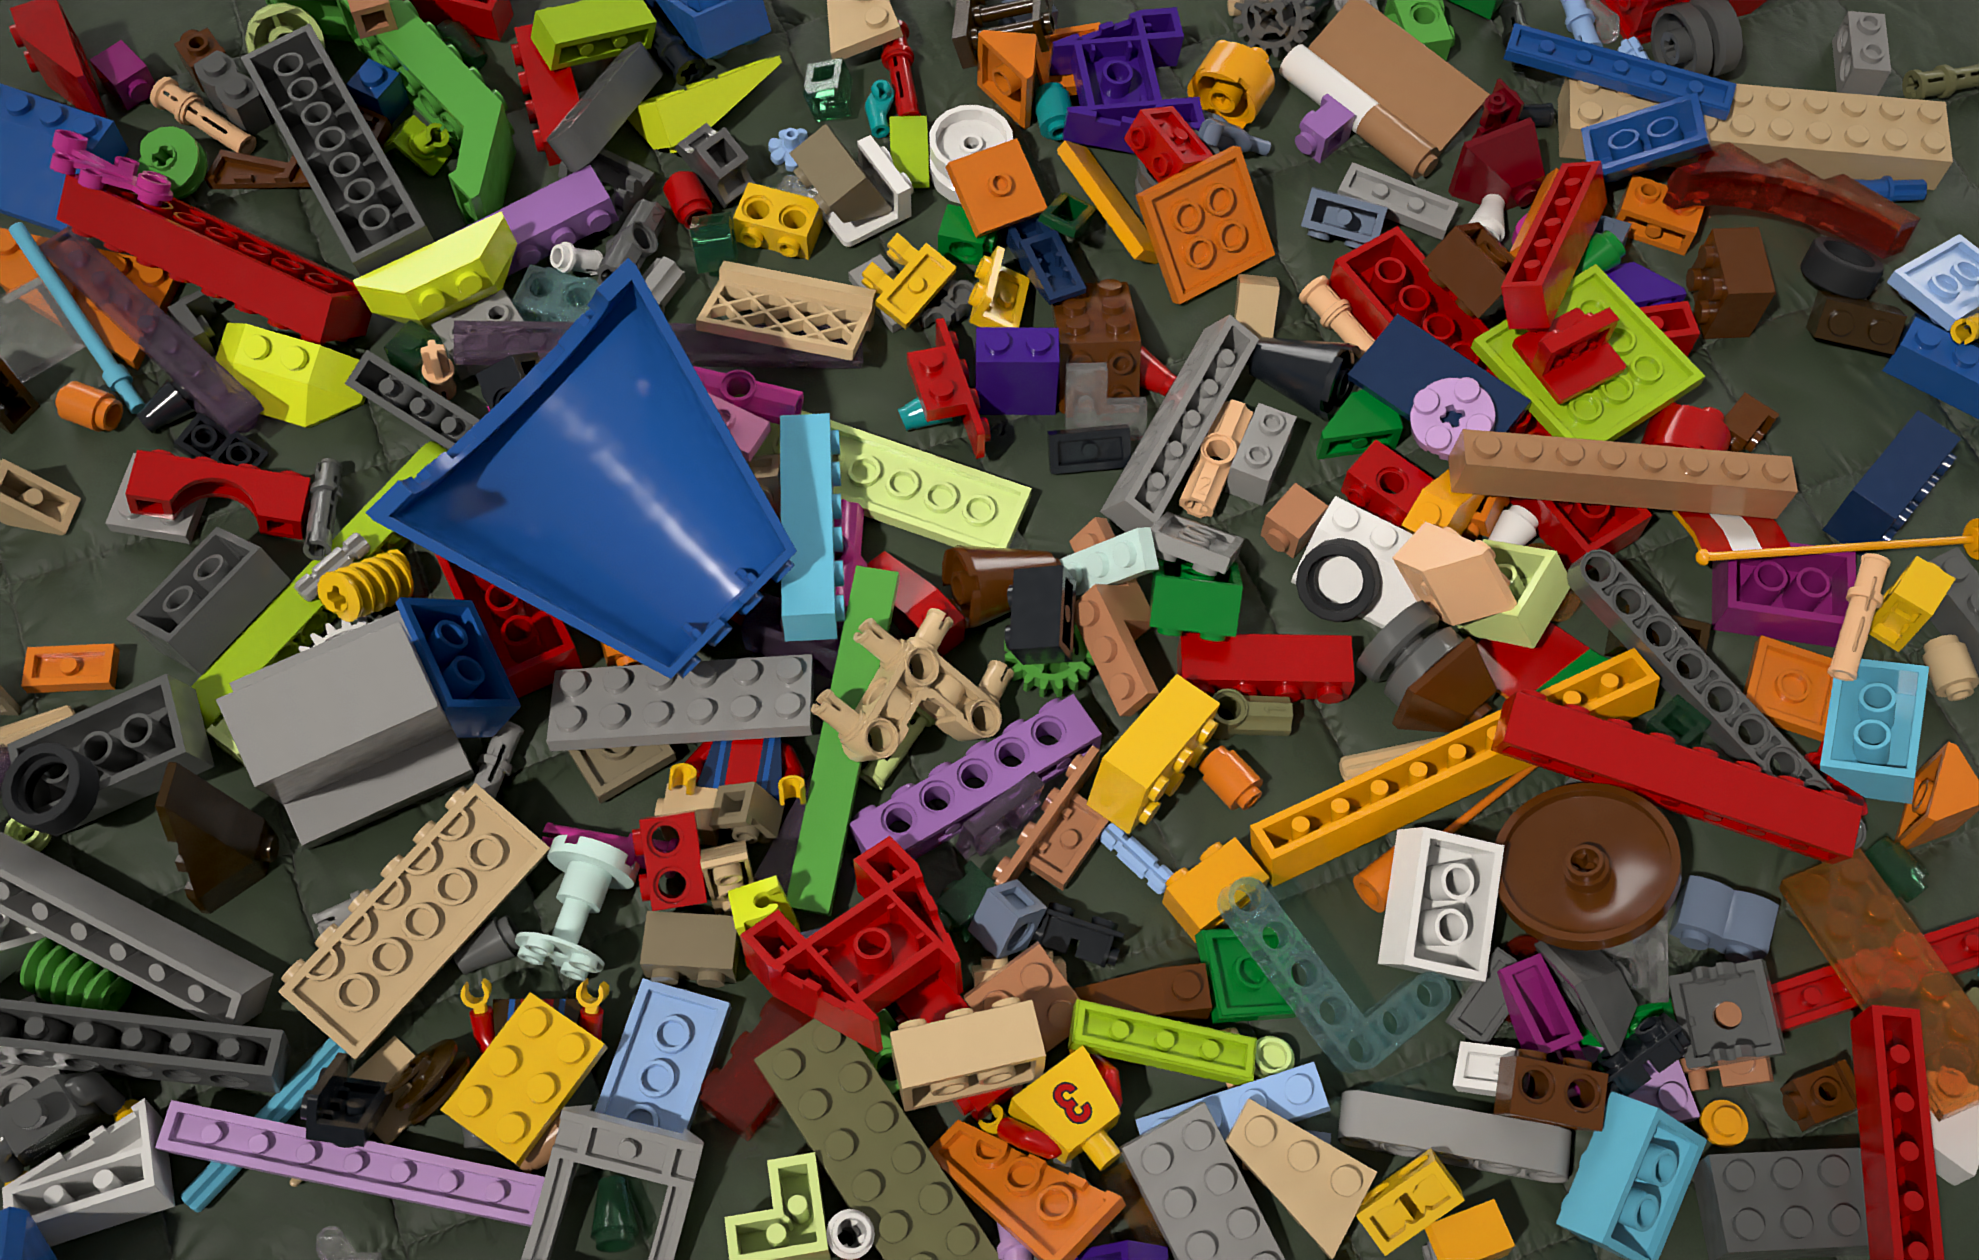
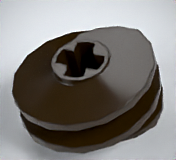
M453 1039L441 1040L420 1052L392 1077L383 1090L386 1095H389L408 1082L411 1084L395 1104L396 1109L400 1112L412 1106L420 1098H424L408 1117V1121L413 1125L424 1120L440 1105L445 1103L467 1073L470 1066V1057L465 1052H457L458 1044Z

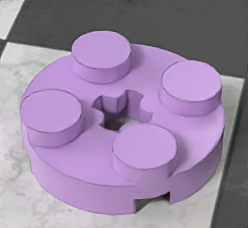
M1445 378L1435 381L1415 395L1410 413L1412 435L1416 443L1424 451L1427 452L1428 450L1432 454L1439 455L1440 459L1448 461V456L1462 429L1494 430V404L1488 393L1473 378ZM1449 411H1455L1464 416L1459 419V426L1452 427L1449 422L1442 423L1441 418L1446 417V413Z

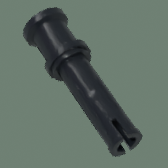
M649 8L657 21L652 45L656 49L658 61L663 66L671 69L674 80L680 86L695 83L704 72L703 61L699 57L693 56L688 51L686 41L680 36H674Z

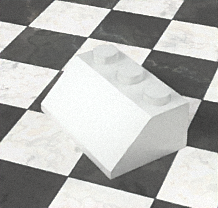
M1335 496L1319 522L1298 567L1313 548L1326 540L1336 538L1355 540L1370 550L1378 562L1381 574L1379 592L1369 607L1359 614L1358 617L1383 629L1404 609L1417 602L1392 559L1413 534ZM1337 555L1327 557L1319 563L1315 570L1314 582L1316 589L1322 597L1332 603L1342 604L1352 601L1359 595L1362 590L1363 577L1361 570L1355 562L1347 557ZM1297 567V569H1296V571H1295V573H1294V575H1293V577H1292V580H1291V583H1293V584H1295V585H1296V578H1297L1298 567Z

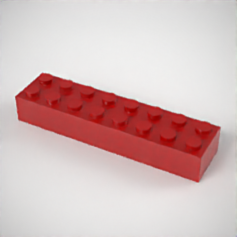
M66 174L56 220L71 226L73 233L87 238H97L103 241V246L109 250L129 253L135 256L136 262L143 266L161 268L169 272L168 276L175 281L193 283L202 287L201 292L203 294L218 299L225 298L234 302V308L237 310L268 318L267 323L279 329L296 331L301 334V339L304 341L325 345L329 341L347 342L349 338L366 336L372 312L352 279L176 198H172V201L168 202L163 201L162 206L149 205L137 199L138 194L131 190L105 183L102 190L90 189L78 184L79 174Z

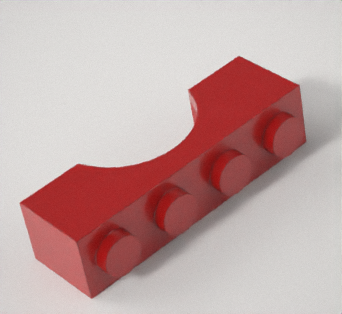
M137 450L125 495L131 513L172 520L184 508L200 499L209 497L229 498L243 504L252 512L257 520L261 534L303 540L311 506L308 499L311 478L304 477L294 471H281L278 473L261 470L251 464L235 466L218 463L208 457H196L194 459L180 457L165 450H152L151 452Z

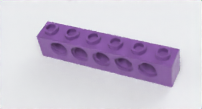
M1074 694L1063 700L1055 698L1047 702L1039 710V714L1027 721H1024V719L1014 721L1004 729L1001 736L989 743L987 740L976 743L966 752V756L952 764L951 762H944L938 765L929 773L928 778L916 785L909 783L900 787L887 802L878 807L870 805L859 811L854 816L853 821L849 823L851 840L860 854H862L888 836H891L915 860L1067 771L1077 754L1080 753L1085 756L1092 745L1100 749L1102 733ZM1044 735H1050L1055 737L1058 742L1054 745H1044L1037 739ZM1013 756L1020 759L1022 763L1016 767H1008L1001 760L1005 757ZM969 778H979L985 782V785L972 789L967 787L964 781ZM933 799H941L948 806L943 810L935 811L929 809L926 804ZM895 821H905L911 826L902 833L893 832L888 828Z

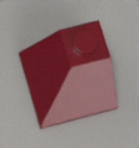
M1531 117L1464 142L1448 189L1450 195L1481 205L1486 195L1497 194L1505 201L1504 211L1517 206L1525 207L1531 204L1545 177L1535 123Z

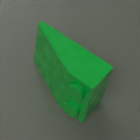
M1157 557L1159 569L1153 571L1149 627H1156L1159 634L1167 636H1182L1183 631L1200 633V638L1209 641L1220 642L1225 641L1226 636L1236 637L1243 590L1237 562H1233L1225 574L1218 572L1217 576H1209L1192 569L1193 563L1177 558L1176 562H1170Z

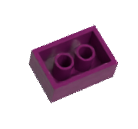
M1789 542L1791 547L1815 546ZM1856 551L1712 561V630L1758 637L1762 635L1772 639L1836 648L1849 604L1846 600L1848 589L1854 587L1856 581Z

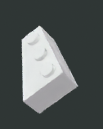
M144 1098L131 1106L133 1112L108 1128L101 1125L89 1133V1140L65 1155L58 1152L2 1188L3 1209L11 1206L28 1210L51 1247L175 1207L169 1153L155 1148L164 1119Z

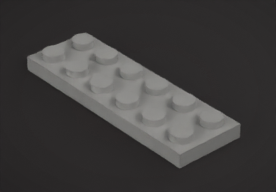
M813 655L700 661L683 679L677 673L670 679L646 665L555 670L546 742L550 751L810 736L813 732V713L811 712L814 698L815 664Z

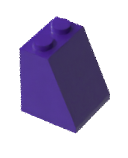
M976 327L975 388L980 402L979 415H1055L1059 374V328Z

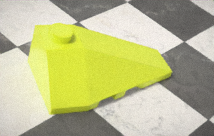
M780 55L760 59L717 75V79L713 77L686 85L687 90L680 89L667 94L663 93L641 101L627 120L654 150L669 148L670 153H676L675 148L680 141L705 123L712 127L782 63Z

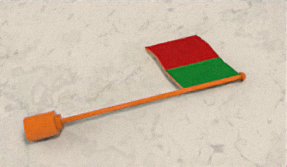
M1551 622L1534 649L1483 639L1476 644L1497 689V693L1506 699L1516 691L1532 690L1540 692L1609 660ZM1533 765L1511 776L1442 831L1452 834L1538 766ZM1395 845L1353 878L1354 887L1361 899L1371 909L1379 913L1386 910Z

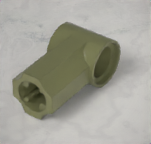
M1229 688L1219 690L1212 697L1220 703L1218 709H1226L1234 716V720H1225L1216 713L1214 721L1218 723V727L1212 735L1215 739H1230L1234 735L1289 736L1291 733L1293 706L1290 697L1242 695L1240 692Z

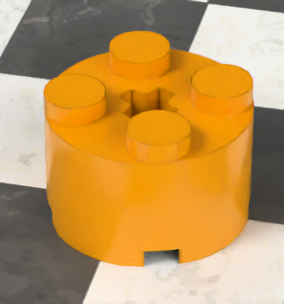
M1217 41L1188 83V97H1199L1203 110L1220 115L1228 123L1243 129L1246 124L1252 123L1274 89L1275 78L1268 64V54L1259 47L1250 48L1236 42Z

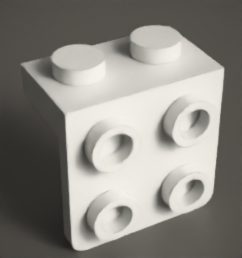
M871 135L857 141L858 164L893 210L887 215L843 223L834 212L828 216L823 212V219L842 245L846 247H851L911 217V194L914 192L912 183L904 172L899 173L893 165L889 151L884 146L879 147ZM815 188L810 190L809 198H813L818 193Z

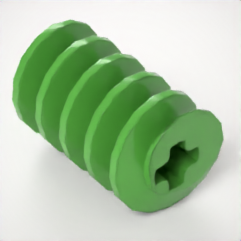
M47 937L37 941L31 948L20 972L22 988L32 994L37 993L38 997L47 1002L52 1001L53 1005L119 1012L126 1003L133 988V982L122 976L118 977L116 973L106 968L103 969L97 963L91 960L88 961L87 958L76 952L73 953L72 950Z

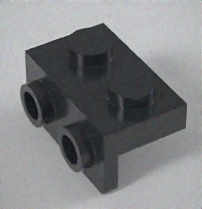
M338 1052L327 1068L323 1067L321 1069L318 1081L313 1089L307 1090L303 1096L300 1116L301 1119L307 1120L306 1139L330 1142L342 1148L364 1147L393 1101V1093L386 1095L383 1091L387 1082L347 1077L348 1054Z

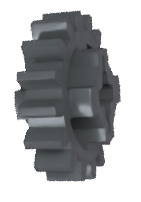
M1240 0L1235 3L1234 7L1242 12L1233 21L1243 25V29L1240 30L1238 36L1244 37L1248 35L1250 38L1247 44L1248 47L1252 48L1258 44L1266 53L1272 48L1274 57H1278L1283 54L1284 49L1289 53L1296 47V42L1301 44L1308 38L1303 30H1309L1313 27L1314 23L1307 19V15L1314 12L1315 7L1306 6V0ZM1273 8L1277 11V14L1275 15L1276 21H1273L1271 19V16L1273 14V11L1271 9ZM1270 33H1277L1280 37L1283 35L1285 37L1274 39L1267 36Z

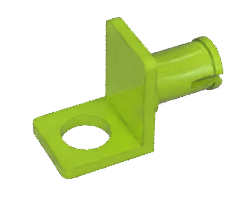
M415 115L400 124L382 148L384 154L396 147L430 177H433L453 152L452 148L447 144L449 141L448 130L444 128L441 132L437 131L441 128L442 124L431 123L426 126Z

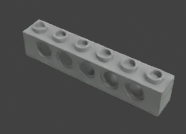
M1230 314L1203 330L1100 511L1125 532L1136 528L1151 527L1160 519L1259 341L1258 337Z

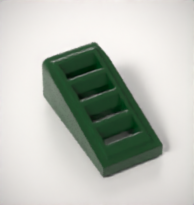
M1062 192L1040 214L1038 221L1057 232L1075 238L1084 235L1088 231L1097 208L1066 192Z

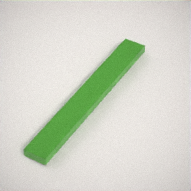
M856 565L830 688L838 698L853 710L856 709L880 667V660L861 644L856 643L853 637L856 632H860L858 630L859 626L868 618H873L878 625L889 633L900 580L899 572ZM823 721L787 899L793 910L831 916L862 762H855L847 757L838 737L839 732Z

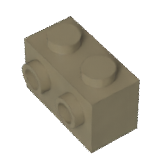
M647 911L640 965L645 977L651 978L652 982L665 985L678 984L679 980H696L698 985L709 988L723 987L725 982L737 983L741 938L735 929L733 916Z

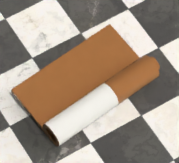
M1349 0L1308 48L1303 44L1294 47L1284 58L1279 69V74L1317 104L1321 105L1322 97L1328 93L1353 112L1355 118L1352 131L1414 179L1421 175L1426 177L1435 169L1440 154L1483 107L1485 99L1490 96L1488 92L1365 0Z

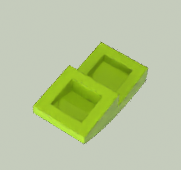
M890 116V155L893 165L899 173L904 172L909 177L913 188H929L927 116Z

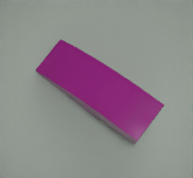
M1541 953L1497 971L1506 1006L1521 1049L1547 1053L1546 1062L1561 1065L1563 1058L1586 1060L1578 1044L1583 1037ZM1573 1081L1567 1090L1569 1100L1580 1096V1090Z

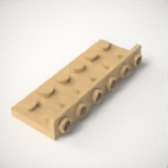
M474 783L469 790L464 786L457 790L445 804L449 811L437 823L432 820L426 823L413 838L417 845L405 857L400 854L395 856L380 874L385 879L372 892L369 889L363 890L348 907L352 914L339 927L335 923L330 925L315 942L318 950L306 962L303 959L297 960L281 978L285 985L278 992L355 1060H358L549 853L550 847L477 783Z

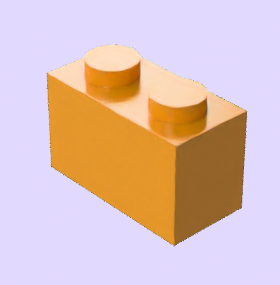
M1236 837L1225 845L1216 842L1200 856L1199 859L1202 862L1189 871L1186 867L1179 869L1165 882L1167 887L1162 904L1195 943V935L1198 932L1216 929L1264 893L1270 877Z

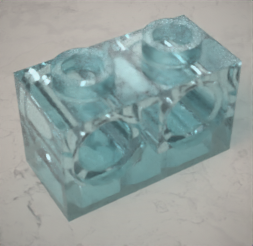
M530 264L512 303L527 327L563 336L571 325L589 309L587 305L592 299L596 288L600 285L596 280L589 277L579 278L562 273L552 267L543 268Z

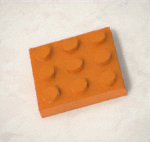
M1231 146L1135 195L1173 303L1180 305L1275 255L1247 165L1239 146Z

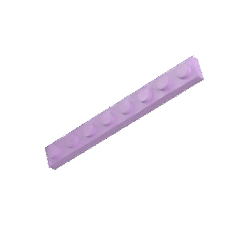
M173 1100L170 1102L155 1146L156 1149L162 1152L528 1227L532 1225L545 1179L543 1176L373 1141H367L364 1147L342 1148L330 1142L307 1140L306 1128Z

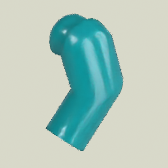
M877 80L873 83L871 93L865 103V112L870 130L875 138L886 137L890 132L887 115L894 102V90L886 80Z

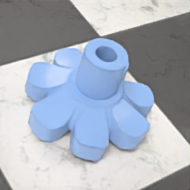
M794 128L783 129L778 134L779 139H770L768 146L771 160L774 164L780 165L785 162L786 170L791 172L798 167L789 153L808 138L807 131L802 128L797 130Z

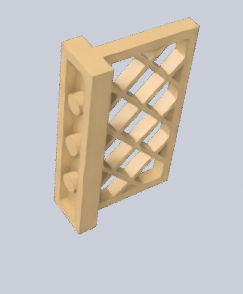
M723 261L719 268V281L696 319V330L853 361L865 332H870L873 327L877 290ZM749 309L754 312L743 316L738 313ZM725 315L729 318V319L723 320V321H722V320L713 319V318H717V317H721V316H725ZM785 317L792 319V321L780 323L777 320ZM765 323L768 326L765 328L753 327L754 325ZM825 324L831 327L821 331L816 328ZM802 330L806 333V335L802 336L791 334ZM842 338L848 344L845 345L830 341Z

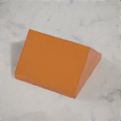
M983 30L978 33L977 86L1025 130L1031 124L1037 36L1036 34Z
M1947 742L1916 772L1912 804L1905 803L1893 850L1903 852L1953 833L1979 811V779L1956 744Z

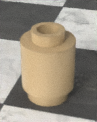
M1944 635L1928 641L1923 646L1925 654L1922 659L1925 666H1929L1928 675L1936 695L1947 697L1949 701H1958L1971 696L1974 693V688L1979 685V677L1966 644L1960 642L1956 635Z

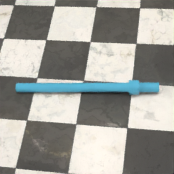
M18 222L9 227L10 234L103 370L102 378L111 391L119 394L130 412L137 414L146 404L133 387L132 376L123 364H118L24 224Z

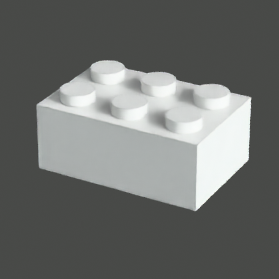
M1426 827L1397 830L1378 964L1456 981L1486 982L1504 845Z

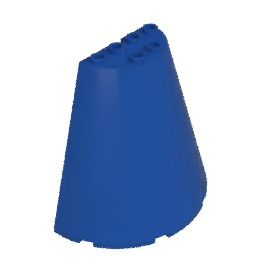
M627 258L596 288L592 299L587 305L589 309L571 325L559 339L558 344L497 405L466 432L447 452L444 451L425 466L414 479L409 477L405 480H398L365 513L373 521L671 679L677 673L683 679L701 661L696 653L706 643L711 647L716 646L732 630L733 627L727 621L736 612L741 616L743 614L746 615L764 597L758 590L770 578L775 583H778L795 566L790 558L797 550L638 267Z

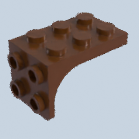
M1104 279L1099 283H1084L1087 288L1085 294L1051 304L1054 327L1059 328V410L1066 415L1134 412L1139 407L1141 338L1128 282Z

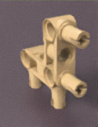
M930 608L916 635L907 640H897L878 625L873 618H868L859 626L858 630L860 632H856L853 639L880 660V667L856 709L853 710L838 698L832 690L826 689L816 699L821 705L813 704L811 712L839 732L838 737L842 743L844 753L855 762H866L892 756L908 733L909 728L907 724L918 706L935 719V725L957 741L989 738L1000 729L1002 718L999 700L1008 683L1013 678L1014 671L1009 668L1004 673L1007 665L1001 661L992 660L989 662L980 683L976 686L956 670L937 651L949 628L953 625V620L950 617H946L942 621L946 613L940 609ZM909 663L913 668V675L910 672ZM972 715H973L974 720H975V725L973 724V721H972ZM868 734L872 738V747H870L868 742Z

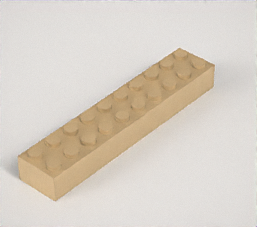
M1566 77L1558 97L1559 157L1586 159L1581 128L1660 104V102ZM1736 84L1730 112L1726 120L1704 115L1712 151L1700 154L1692 159H1684L1664 166L1846 183L1850 179L1875 180L1888 175L1893 180L1923 179L1927 182V190H1935L1953 163L1946 102Z

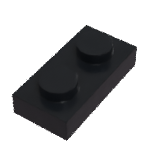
M1128 424L1047 431L1049 471L1051 475L1125 468L1131 458L1130 428Z

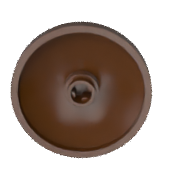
M1575 783L1545 791L1520 806L1505 822L1495 841V844L1504 845L1498 888V898L1504 910L1526 933L1542 942L1560 948L1584 951L1601 950L1632 941L1653 928L1665 916L1675 901L1682 879L1681 854L1679 843L1671 824L1651 802L1621 787L1601 783Z

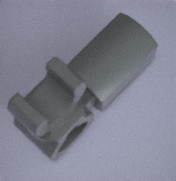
M953 275L936 294V297L941 300L940 306L928 308L923 313L922 326L927 328L932 322H936V319L944 318L948 330L951 331V324L953 322L957 323L962 318L970 317L973 306L968 304V299L974 288L973 283L966 280L957 281Z

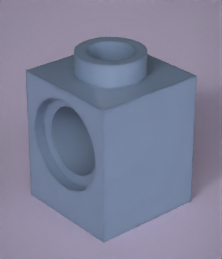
M1015 879L987 889L967 930L982 944L985 950L999 959L1028 947L1047 907L1019 880Z

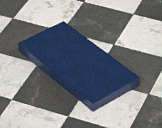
M1399 314L1393 318L1347 374L1349 381L1409 421L1415 395L1431 383L1445 378H1473L1488 393L1495 408L1494 432L1509 433L1531 407L1530 399ZM1449 411L1446 413V417L1441 418L1442 423L1449 422L1452 427L1459 426V419L1464 416L1461 413Z

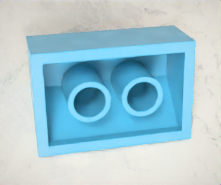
M1861 659L1856 680L1842 681L1833 678L1820 771L1865 798L1912 804L1929 666Z
M1611 1091L1605 1104L1602 1132L1593 1133L1587 1150L1582 1154L1579 1169L1569 1193L1563 1199L1561 1212L1556 1224L1625 1260H1659L1707 1139L1661 1109Z

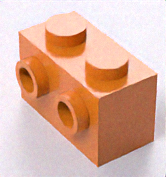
M1633 174L1622 196L1615 219L1632 223L1628 238L1685 256L1696 235L1707 198Z

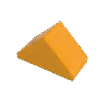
M1495 1199L1437 1220L1425 1228L1437 1260H1497L1507 1256L1515 1247Z

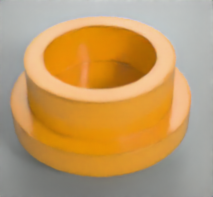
M1716 1100L1709 1103L1701 1111L1699 1117L1700 1129L1710 1143L1722 1148H1731L1745 1139L1748 1132V1121L1742 1109L1733 1102Z

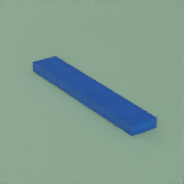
M1517 23L1513 26L1503 58L1507 61L1660 103L1697 92L1703 114L1721 120H1726L1730 112L1736 83Z

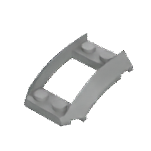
M592 1105L563 1107L555 1144L552 1147L538 1205L521 1260L551 1259L578 1163L668 1185L648 1260H674L704 1142L686 1128L683 1133H678L591 1111Z

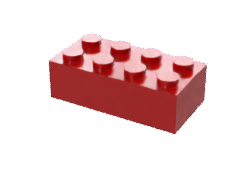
M435 554L455 600L473 601L517 699L552 684L555 670L583 668L563 621Z

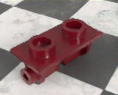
M1501 78L1497 79L1493 93L1484 101V111L1480 120L1481 126L1477 129L1472 139L1514 124L1519 120L1524 102L1520 99L1517 92L1510 89Z

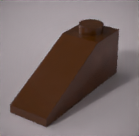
M1205 963L1160 967L1073 988L1080 1000L1193 1025L1207 1023L1212 1010Z

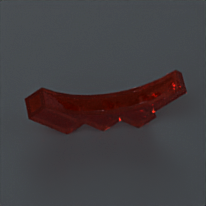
M1730 142L1712 146V151L1701 154L1698 162L1678 167L1667 181L1668 190L1662 201L1674 210L1691 206L1719 205L1772 213L1828 231L1857 244L1882 259L1903 252L1921 219L1843 173L1822 179L1788 158L1764 163Z

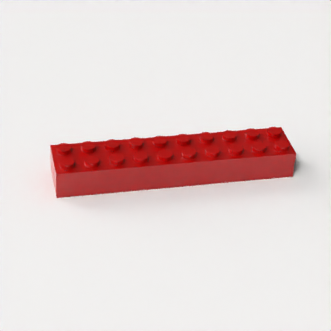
M1398 226L1335 260L1329 286L1341 300L1347 299L1352 308L1351 314L1375 340L1393 318L1399 314L1498 378L1471 349L1473 340L1489 329L1475 315L1471 317L1458 307L1455 302L1458 297L1448 287L1445 289L1441 288L1432 281L1428 275L1430 269L1422 262L1426 257ZM1528 410L1509 432L1551 436ZM1509 497L1512 505H1519L1527 509L1537 518L1539 526L1535 529L1536 533L1551 550L1557 551L1563 565L1567 569L1570 568L1572 563L1591 550L1601 549L1613 555L1639 539L1653 516L1647 508ZM1586 564L1585 571L1591 569L1593 566Z

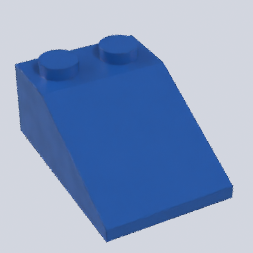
M655 0L688 46L706 60L721 58L728 53V50L739 45L756 43L760 40V36L772 31L763 0Z

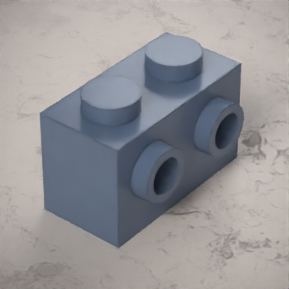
M1312 187L1301 226L1309 228L1307 233L1309 236L1329 241L1332 234L1346 238L1344 245L1358 248L1380 236L1388 207Z

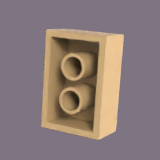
M1017 997L1006 998L993 1003L992 1009L975 1013L972 1008L957 1009L947 1013L945 1020L926 1023L925 1019L909 1020L901 1023L898 1026V1030L890 1032L892 1058L904 1112L1031 1083L1044 1074L1046 1053L1032 1000L1020 1002V999Z

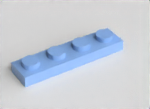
M1314 1062L1136 1119L1135 1121L1141 1135L1195 1104L1205 1102L1225 1141L1247 1099L1255 1101L1291 1123L1331 1111L1316 1065Z

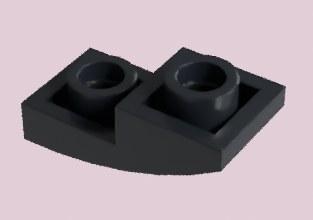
M200 412L174 442V448L189 458L208 457L218 463L235 466L251 464L259 468L269 456V452L236 430L230 433Z

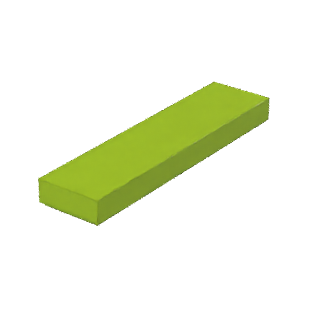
M1077 999L1073 1005L1068 1049L1077 1050L1083 1045L1087 1052L1091 1054L1240 1086L1254 1081L1257 1038Z

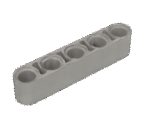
M1350 1090L1342 1093L1337 1140L1344 1145L1415 1159L1432 1148L1443 1164L1548 1183H1564L1569 1179L1572 1132L1563 1127L1367 1091Z

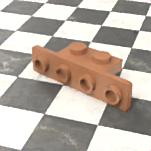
M1092 745L1085 756L1080 753L1076 755L1066 771L1065 776L1068 777L1066 783L1061 790L1054 787L1043 802L1041 810L1044 811V814L1036 824L1030 821L1025 826L1017 840V844L1020 846L1011 859L1005 856L996 867L992 875V879L995 880L994 886L1018 879L1027 867L1062 891L1065 889L1101 837L1102 831L1111 823L1086 805L1088 800L1078 794L1098 765L1100 749Z

